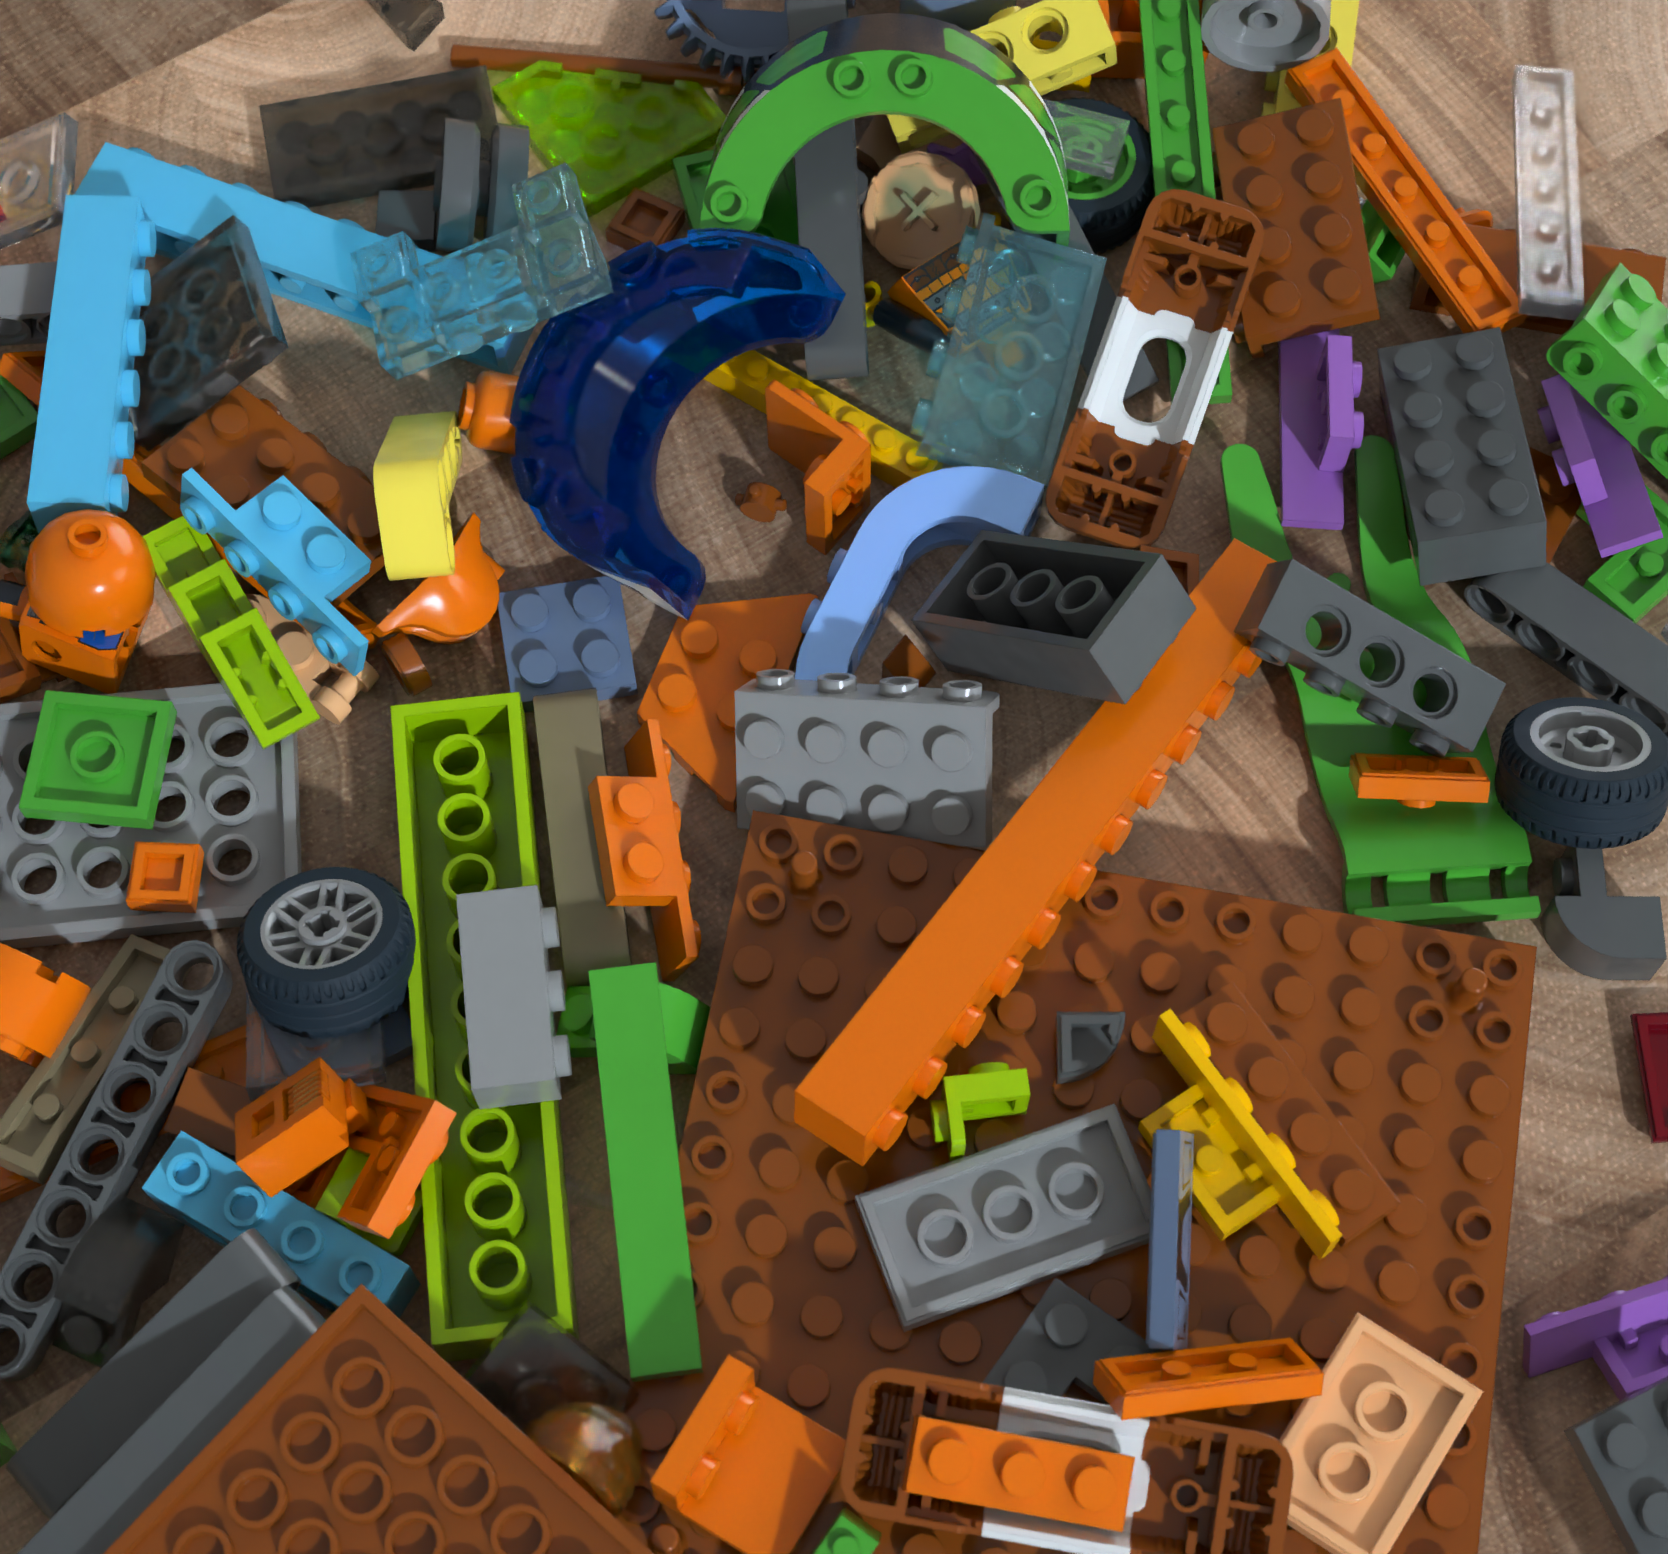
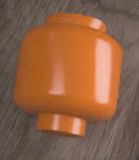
M485 370L477 376L474 383L465 382L459 404L457 428L466 430L467 439L472 446L516 455V417L526 377ZM532 395L524 396L522 411L532 418L536 414L537 400ZM536 420L529 422L530 444L533 437L543 439L547 427Z

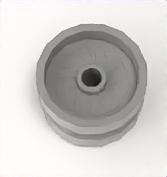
M1203 0L1201 19L1202 40L1212 55L1233 67L1254 72H1277L1293 68L1318 55L1329 40L1331 0Z

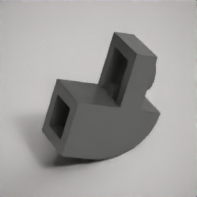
M1567 846L1562 856L1556 858L1553 864L1552 883L1556 896L1553 897L1540 917L1542 932L1548 945L1562 962L1583 975L1601 980H1650L1667 959L1660 897L1607 896L1602 849H1584Z

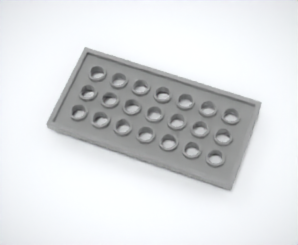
M220 683L100 694L172 701L177 711L172 739H179L185 742V747L179 758L166 763L158 803L164 798L176 796L186 800V805L183 813L175 820L169 822L154 820L153 829L121 826L95 828L90 826L89 823L56 820L54 825L42 834L34 835L25 832V824L28 818L24 817L18 807L26 777L25 768L30 759L43 700L0 704V943L18 949L129 938L131 934L139 937L240 927L245 914L255 904V901L262 897V894L281 881L302 873L297 732L263 750ZM242 733L249 737L246 748L236 756L223 757L216 753V746L219 740L227 734ZM241 790L250 794L249 804L241 813L226 816L217 812V804L226 793ZM135 841L201 845L204 851L196 913L130 910L126 904ZM234 849H244L252 854L251 862L243 872L237 875H225L218 871L219 861L227 852ZM113 861L122 865L120 877L111 886L95 888L89 885L90 874L99 864ZM40 868L56 870L55 883L48 891L36 895L25 892L26 879L32 872Z

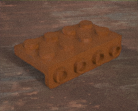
M1341 98L1212 128L1215 151L1212 152L1215 187L1221 186L1224 202L1253 212L1262 222L1265 232L1263 249L1234 329L1236 343L1247 342L1252 358L1255 359L1265 357V344L1380 320Z
M241 385L237 386L142 461L144 478L179 505L182 474L190 468H193L235 510L284 475L371 560L369 573L331 602L335 608L385 566L374 486L369 478L359 468L355 466L347 467L330 454L325 445L314 434L310 432L303 433L284 419L279 409L272 402L264 398L259 400Z

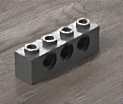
M1294 559L1267 564L1234 630L1235 633L1252 642L1249 650L1257 657L1278 666H1284L1286 662L1306 673L1303 681L1311 688L1332 697H1338L1340 693L1359 703L1356 711L1365 719L1384 727L1390 728L1393 724L1412 734L1409 742L1425 753L1444 758L1446 753L1474 751L1506 685L1503 681ZM1310 617H1313L1321 628V640L1316 648L1309 643L1306 637V625ZM1365 648L1370 651L1374 659V670L1369 679L1362 673L1360 668V656ZM1418 679L1424 684L1427 693L1426 702L1421 709L1417 706L1413 697L1414 685Z

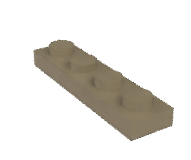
M133 934L129 936L89 993L78 1015L51 1058L45 1056L0 1119V1167L41 1185L45 1184L54 1171L162 962L171 951L170 949ZM191 967L184 974L182 983L192 970Z

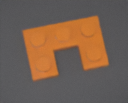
M352 1080L366 1094L369 1122L348 1136L349 1146L324 1162L320 1169L316 1168L291 1196L315 1209L348 1148L369 1156L337 1217L360 1230L390 1239L395 1228L400 1226L411 1213L415 1203L414 1192L428 1166L435 1162L444 1151L449 1138L448 1129L457 1113L434 1099Z

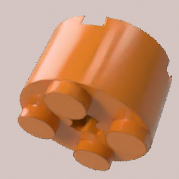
M0 943V1050L18 1061L37 1068L45 1056L51 1058L78 1015L91 988L64 972H61L58 977L54 975L55 972L42 965V961Z

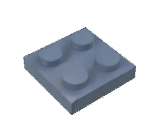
M601 576L499 593L498 611L510 693H520L524 713L534 711L533 696L595 687L598 701L638 695L620 582L608 576Z

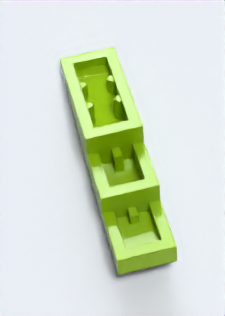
M184 516L144 535L143 537L147 542L153 560L157 580L261 748L264 750L318 721L320 717L258 609H253L226 560L220 558L208 535L195 531L188 524Z

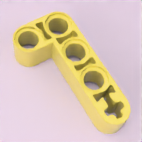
M456 411L395 416L374 462V494L385 568L390 581L455 574V550L449 502L462 465V441L460 429L457 428L458 416Z

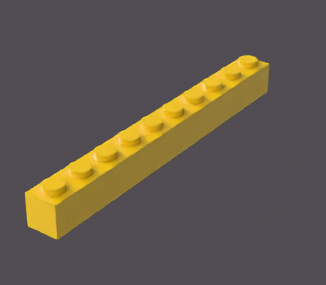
M632 281L625 285L608 307L610 313L625 323L627 336L637 342H640L663 325L685 313L682 309ZM698 320L680 333L659 353L766 414L765 388L773 379L790 390L792 388L801 389L816 402L821 411L838 422L847 421L855 425L865 435L871 444V474L895 488L913 478L942 469L943 456L701 320Z

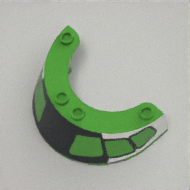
M899 13L861 15L819 27L777 52L754 74L734 101L721 127L713 152L700 219L699 238H710L702 236L705 234L750 235L763 220L764 209L777 178L786 164L806 143L823 131L842 122L869 115L889 114L914 117L931 122L949 131L968 145L991 173L1005 204L1007 217L1021 231L1033 234H1056V251H1068L1070 234L1067 172L1061 140L1044 100L1031 81L1013 61L979 36L954 24L938 19ZM722 244L705 247L709 257H722Z

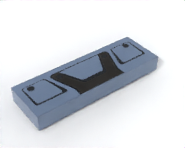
M1156 1129V1133H1153L1146 1344H1149V1348L1187 1349L1194 1134L1182 1130Z

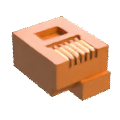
M318 1057L235 1113L236 1164L270 1198L282 1190L292 1195L316 1168L320 1169L324 1162L349 1146L348 1136L369 1122L366 1094L351 1078L343 1081L321 1057Z

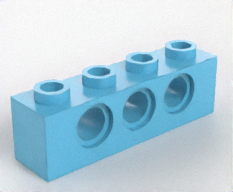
M182 1130L142 1186L144 1192L159 1209L222 1247H225L243 1232L251 1228L257 1229L302 1280L296 1291L332 1313L362 1283L400 1318L421 1285L408 1264L283 1190L270 1198L236 1162Z

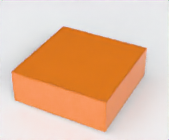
M135 841L126 904L130 910L196 913L204 851L201 845Z

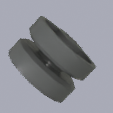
M445 117L441 156L436 155L432 211L437 212L436 250L466 253L473 243L475 218L479 216L484 217L483 241L488 254L519 258L527 196L529 126L498 123L491 134L489 158L484 160L480 159L481 133L475 120Z

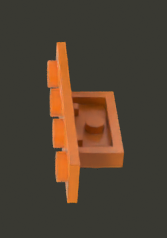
M647 719L624 746L629 776H596L589 784L588 792L606 906H650L662 981H675L699 957L701 930L698 922L692 919L688 895L691 886V871L687 861L682 860L678 836L681 827V813L677 802L672 801L668 777L671 769L670 750L667 744L662 742L659 720Z

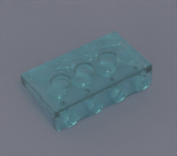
M983 212L977 227L966 226L961 238L956 262L966 264L961 285L954 283L949 285L941 313V319L951 321L945 342L935 340L925 373V376L935 378L930 400L919 398L910 433L920 436L915 453L917 456L956 467L979 466L1006 470L1044 484L1045 491L1050 481L1107 258L994 225L995 215Z

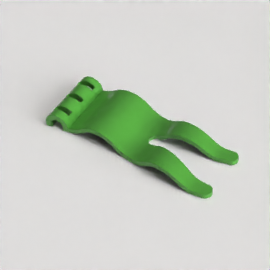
M1376 435L1365 436L1362 439L1361 447L1354 451L1359 559L1367 601L1372 606L1470 662L1469 656L1455 629L1430 599L1424 586L1419 584L1406 532L1394 449L1390 442L1383 437ZM1246 444L1229 446L1222 454L1220 470L1231 542L1236 538L1277 562L1293 559L1281 526L1276 503L1257 451ZM1310 617L1306 625V637L1309 643L1316 648L1321 640V628L1319 623L1313 617ZM1363 650L1360 656V668L1368 679L1374 670V659L1370 652ZM1286 662L1285 666L1293 683L1300 708L1307 749L1318 792L1327 819L1338 840L1344 860L1341 879L1344 913L1416 926L1538 918L1541 913L1539 896H1530L1528 889V868L1532 863L1527 834L1524 828L1519 826L1505 813V810L1502 809L1497 800L1495 792L1497 767L1486 726L1473 752L1446 753L1445 757L1477 758L1490 780L1488 803L1436 801L1433 807L1412 808L1404 806L1393 799L1357 798L1349 778L1351 755L1355 753L1433 755L1413 746L1409 742L1412 734L1393 724L1390 728L1384 727L1359 715L1356 711L1359 703L1340 693L1338 697H1332L1311 688L1303 681L1306 673ZM1418 679L1414 685L1413 697L1415 703L1421 709L1426 702L1427 693L1424 684ZM1501 869L1503 898L1492 899L1489 887L1490 870ZM1431 874H1442L1443 903H1432L1430 893ZM1371 878H1383L1385 907H1373Z

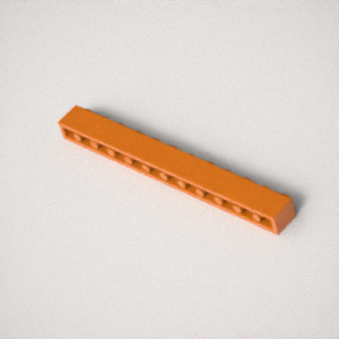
M1236 538L1233 539L1190 593L1189 597L1197 609L1180 630L1174 642L1168 646L1143 680L1140 688L1132 695L1126 705L1104 701L796 1088L794 1098L795 1123L862 1167L877 1147L887 1151L895 1143L906 1125L908 1115L904 1112L917 1095L927 1099L934 1092L946 1072L947 1063L944 1060L957 1044L966 1048L974 1040L985 1021L986 1013L983 1010L995 994L1001 998L1009 994L1023 971L1024 963L1021 960L1030 948L1034 946L1041 950L1049 942L1059 925L1061 915L1058 912L1069 898L1078 902L1085 895L1097 873V867L1094 865L1106 851L1114 855L1121 848L1132 828L1133 821L1130 818L1140 806L1147 810L1153 806L1167 782L1168 776L1165 775L1166 771L1174 761L1183 765L1189 759L1200 740L1202 731L1199 729L1209 717L1217 721L1228 707L1234 695L1235 687H1233V684L1242 674L1250 678L1261 664L1263 659L1257 657L1249 650L1252 642L1235 633L1234 630L1267 564L1277 562L1276 560Z

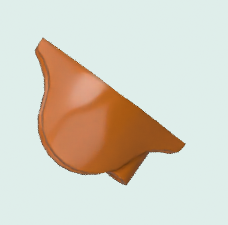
M474 512L467 518L453 537L455 574L424 578L418 587L371 631L378 637L398 634L402 631L403 633L414 634L435 643L454 644L471 638L491 620L499 602L498 579L506 570L483 551L480 541L481 521Z

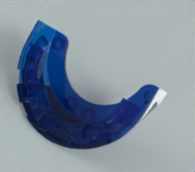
M703 228L687 230L688 237L657 246L651 240L609 261L610 271L596 280L583 293L578 288L573 290L555 310L530 349L517 382L510 414V423L516 427V456L510 458L514 478L522 500L531 508L537 521L542 526L541 529L563 550L581 562L686 620H689L703 591L706 573L701 560L695 554L688 551L672 533L660 508L656 487V466L660 446L668 424L689 392L706 375L726 361L759 347L793 342L807 343L822 336L832 324L846 295L809 248L739 229Z

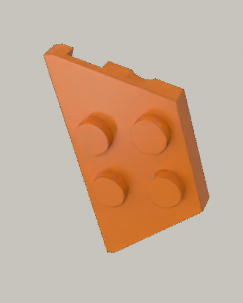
M808 593L683 606L680 614L686 619L680 616L677 617L637 710V719L641 726L647 719L659 720L662 742L667 744L674 753L675 760L691 776L695 773L717 795L718 803L725 810L735 813L737 808L734 691L750 680L755 679L756 673L768 669L793 671L805 634L801 633L802 622L813 599H818L816 595Z

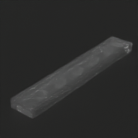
M1516 65L1512 78L1518 313L1576 320L1585 306L1574 74L1571 70Z

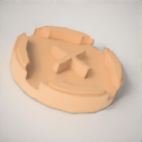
M922 151L896 156L885 164L887 166L879 172L877 177L874 176L868 185L867 196L862 208L866 236L873 247L877 248L879 253L896 267L913 270L977 231L980 217L977 189L966 171L945 156Z

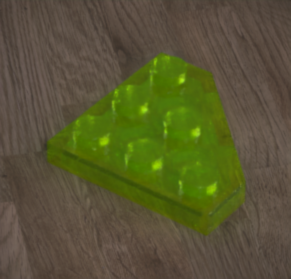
M542 60L492 87L494 102L512 124L529 126V146L587 218L628 196L634 187L640 189L673 169V158L700 153L714 146L726 119V115L697 82L675 79L674 86L642 82L641 74L596 68L595 75L564 71L562 63Z

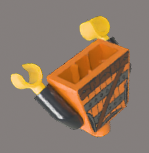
M997 212L986 214L985 226L982 228L977 227V231L900 277L887 291L890 298L883 299L881 288L877 282L869 281L864 284L865 296L869 301L865 303L867 327L876 325L900 340L934 357L942 356L951 364L977 349L994 377L1001 375L1025 359L1007 329L1018 323L1031 311L1029 301L1032 297V268L1019 243L1005 230H1001V217Z

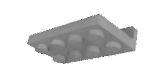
M768 669L757 672L755 679L750 680L734 691L737 828L749 829L754 810L950 845L986 848L992 841L993 713L1000 707V694L992 691H982V683L970 680H955L943 683V688L919 687V680L916 678L896 676L881 679L880 685L856 683V676L849 673H826L819 675L817 681L796 680L795 673L791 670Z

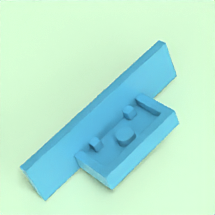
M193 468L183 473L180 509L188 524L198 533L203 535L208 533L224 548L225 556L231 566L244 577L252 576L268 591V597L274 608L284 618L291 621L296 619L312 635L316 648L328 661L334 664L340 662L353 676L364 669L369 640L331 602L369 573L371 560L284 475L235 510Z

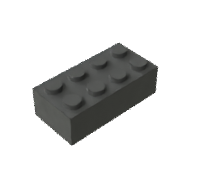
M1500 327L1378 348L1380 396L1390 444L1394 449L1402 502L1420 586L1546 566L1547 520Z
M981 530L911 621L947 671L1126 705L1132 695L1140 688L1143 680L1168 646L1177 638L1178 633L1197 608L1162 554Z

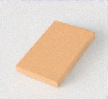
M1357 1312L1322 1369L1324 1372L1322 1396L1305 1398L1279 1439V1442L1287 1448L1293 1461L1294 1478L1287 1525L1332 1554H1388L1483 1391Z

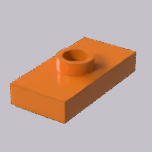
M1355 753L1350 757L1349 778L1357 798L1393 799L1404 806L1412 808L1433 807L1436 801L1488 803L1490 780L1477 758H1440L1436 756Z

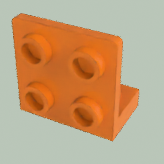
M773 379L765 388L768 447L805 473L803 485L805 491L806 543L826 556L870 506L871 444L855 425L847 421L838 422L821 411L816 402L806 392L798 388L790 390Z
M728 1354L650 1483L654 1498L743 1554H792L841 1472L846 1440L756 1387L754 1369Z

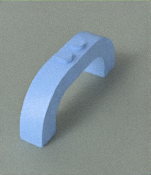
M960 466L923 474L900 485L886 495L865 518L849 550L840 548L837 551L827 575V582L831 585L823 601L816 598L813 599L806 611L801 626V633L805 634L797 658L795 679L817 681L819 675L826 673H849L854 675L902 577L911 564L922 555L936 548L950 545L969 546L981 530L1030 536L1041 514L1044 484L1006 470L991 467Z

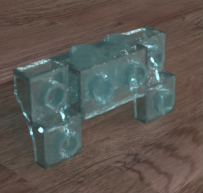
M566 162L511 185L519 225L422 266L418 262L414 241L404 231L350 253L358 301L371 314L379 364L396 380L458 355L473 353L487 343L515 332L527 331L539 322L613 293L607 262L589 222L576 174Z

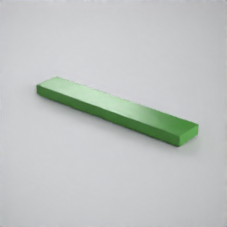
M656 962L589 970L630 1377L632 1382L703 1373Z

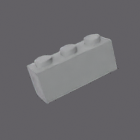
M538 885L456 894L471 1090L479 1109L562 1100L560 1077L572 1076L568 1036L567 1034L556 1036L554 1012L566 1010L561 970L550 971L548 948L560 947L555 906L543 907Z

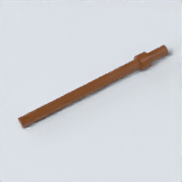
M459 44L452 45L450 57L451 66L456 68L719 89V95L738 97L747 84L744 81L742 70L739 66H734L733 72L726 80L722 79L720 66L711 65L704 71L700 68L699 64Z

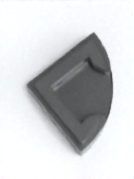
M1057 1012V1084L1076 1082L1089 1077L1110 1060L1122 1036L1125 1012Z

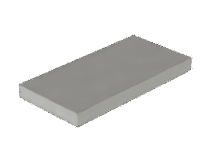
M1115 1104L855 1196L857 1209L903 1332L1148 1244L1150 1237L1151 1190Z

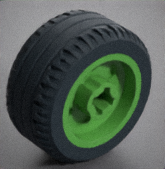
M1072 97L1071 99L1064 98L1061 101L1055 100L1052 104L1047 103L1046 106L1054 120L1063 148L1067 172L1068 203L1094 254L1097 255L1098 252L1105 253L1107 249L1113 250L1116 246H1121L1137 233L1141 227L1146 210L1154 198L1149 133L1144 129L1142 123H1139L1137 118L1131 116L1128 111H1123V108L1115 107L1114 104L1106 103L1103 100L1098 101L1095 98L1086 99V97L1077 99Z

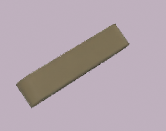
M596 687L533 696L567 987L590 986L589 970L632 965L625 906H606L588 786L596 776H608Z

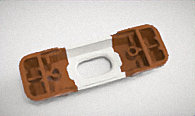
M1180 189L1161 192L1152 199L1144 215L1124 271L1116 301L1047 488L1045 499L1047 511L1051 519L1058 526L1068 531L1130 550H1137L1140 545L1151 546L1160 538L1165 529L1263 249L1265 232L1262 222L1253 212L1243 207ZM1166 338L1178 343L1184 349L1186 364L1166 416L1152 423L1142 422L1131 417L1126 412L1123 405L1124 394L1142 346L1151 339Z
M881 1368L868 1374L861 1381L853 1398L841 1468V1489L846 1501L858 1513L871 1518L954 1533H966L1077 1554H1283L1294 1474L1293 1461L1287 1448L1275 1437L1262 1432L1167 1415L1121 1420L1110 1405L900 1368ZM914 1415L1030 1437L1091 1446L1135 1457L1123 1532L901 1490Z

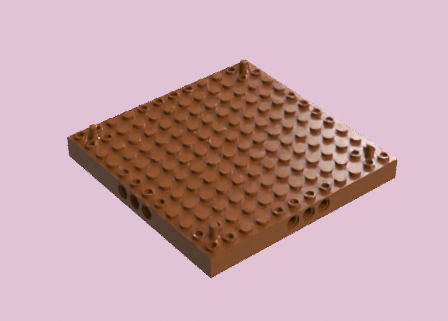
M753 810L678 1155L703 1373L632 1382L630 1377L603 1507L654 1554H743L654 1498L650 1483L728 1354L754 1369L756 1387L846 1440L852 1402L857 1387L868 1374L878 1369L900 1368L983 1383L1055 1278L1146 1340L1149 1243L903 1332L857 1209L855 1196L952 1162L949 1161L947 1141L934 1142L931 1123L930 1101L941 1100L943 1078L927 1099L917 1095L904 1112L908 1115V1119L898 1139L887 1151L877 1147L863 1167L794 1122L796 1088L983 855L984 850ZM1097 870L1096 876L1085 895L1078 902L1069 898L1060 909L1058 914L1061 915V919L1049 942L1041 950L1032 946L1021 960L1024 963L1023 971L1009 994L1004 998L995 994L983 1011L986 1013V1018L974 1040L966 1048L957 1044L944 1060L947 1063V1069L943 1077L968 1074L969 1068L989 1062L1007 1063L1009 1070L1027 1068L1030 1099L1026 1114L963 1121L966 1138L964 1157L1115 1104L1151 1190L1153 1149L1139 1132V1123L1190 1088L1152 1038L1158 1018L1170 1008L1178 1018V1016L1233 981L1401 1203L1396 1210L1344 1246L1340 1247L1337 1243L1331 1253L1321 1260L1317 1258L1277 1203L1222 1241L1219 1240L1192 1203L1187 1349L1290 1337L1322 1370L1358 1312L1481 1389L1483 1393L1388 1553L1478 1554L1537 946ZM1057 1012H1125L1122 1036L1110 1060L1089 1077L1076 1082L1057 1084ZM1159 1349V1350H1161L1162 1352H1166V1351H1175V1350H1183V1349H1174V1350H1173V1349ZM1072 1383L1063 1396L1065 1398L1103 1404L1075 1383ZM1305 1398L1169 1414L1167 1416L1258 1431L1275 1437L1279 1441ZM1062 1442V1443L1073 1444V1445H1078V1446H1083V1447H1088V1448H1094V1449L1102 1450V1449L1096 1448V1447L1085 1446V1445H1079V1444L1068 1443V1442ZM841 1472L792 1553L811 1554L842 1508L846 1507L881 1533L880 1542L872 1554H1077L868 1517L858 1513L846 1501L841 1489ZM1287 1525L1283 1554H1332Z

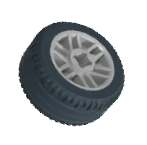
M1581 697L1556 698L1539 702L1517 713L1509 721L1502 734L1495 774L1497 800L1502 809L1505 810V813L1519 826L1535 836L1553 843L1584 849L1614 848L1632 843L1653 832L1665 816L1668 806V737L1647 717L1616 703Z
M326 867L296 874L281 881L262 894V897L258 898L255 904L249 908L248 913L245 914L240 924L237 937V957L248 994L260 1015L268 1023H271L272 1026L279 1028L283 1032L312 1039L337 1038L358 1033L388 1018L409 997L408 979L413 967L416 947L412 914L408 903L399 890L391 882L386 881L383 877H378L375 873H369L366 870H359L357 868Z

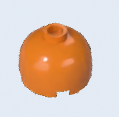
M83 509L64 513L50 521L30 544L24 577L31 609L46 626L67 636L83 638V631L95 632L105 630V637L120 634L140 622L153 604L156 574L146 540L129 522L108 511Z

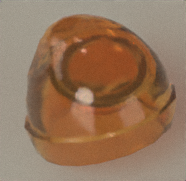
M590 1402L558 1405L537 1419L527 1423L523 1433L610 1514L618 1519L633 1496L634 1485L641 1479L643 1436L637 1424L630 1417L610 1406Z

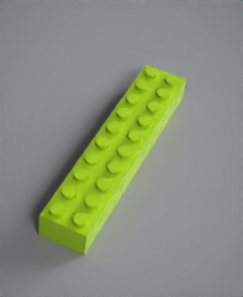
M512 692L393 705L390 707L402 893L412 914L416 937L414 963L408 979L415 1095L434 1099L457 1113L448 1129L449 1138L444 1151L435 1162L428 1166L421 1179L431 1344L436 1353L446 1362L580 1346L559 1100L479 1109L471 1090L456 894L538 885L542 899L528 728L520 693Z

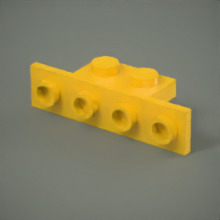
M1171 1008L1161 1014L1152 1038L1190 1088L1141 1120L1138 1126L1139 1132L1152 1149L1153 1133H1156V1129L1182 1130L1194 1134L1192 1203L1220 1241L1277 1203L1317 1258L1321 1260L1331 1253L1342 1236L1336 1227L1339 1225V1218L1333 1206L1318 1190L1314 1189L1309 1192L1293 1171L1296 1163L1289 1148L1275 1133L1265 1134L1250 1114L1253 1112V1106L1242 1086L1232 1077L1224 1079L1209 1060L1211 1051L1201 1032L1190 1022L1182 1024Z

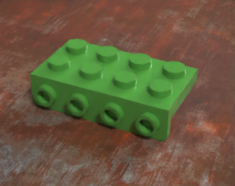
M1619 263L1602 278L1571 328L1552 343L1546 353V359L1572 387L1668 480V309L1657 299L1653 287L1646 279L1638 274H1632L1624 265Z

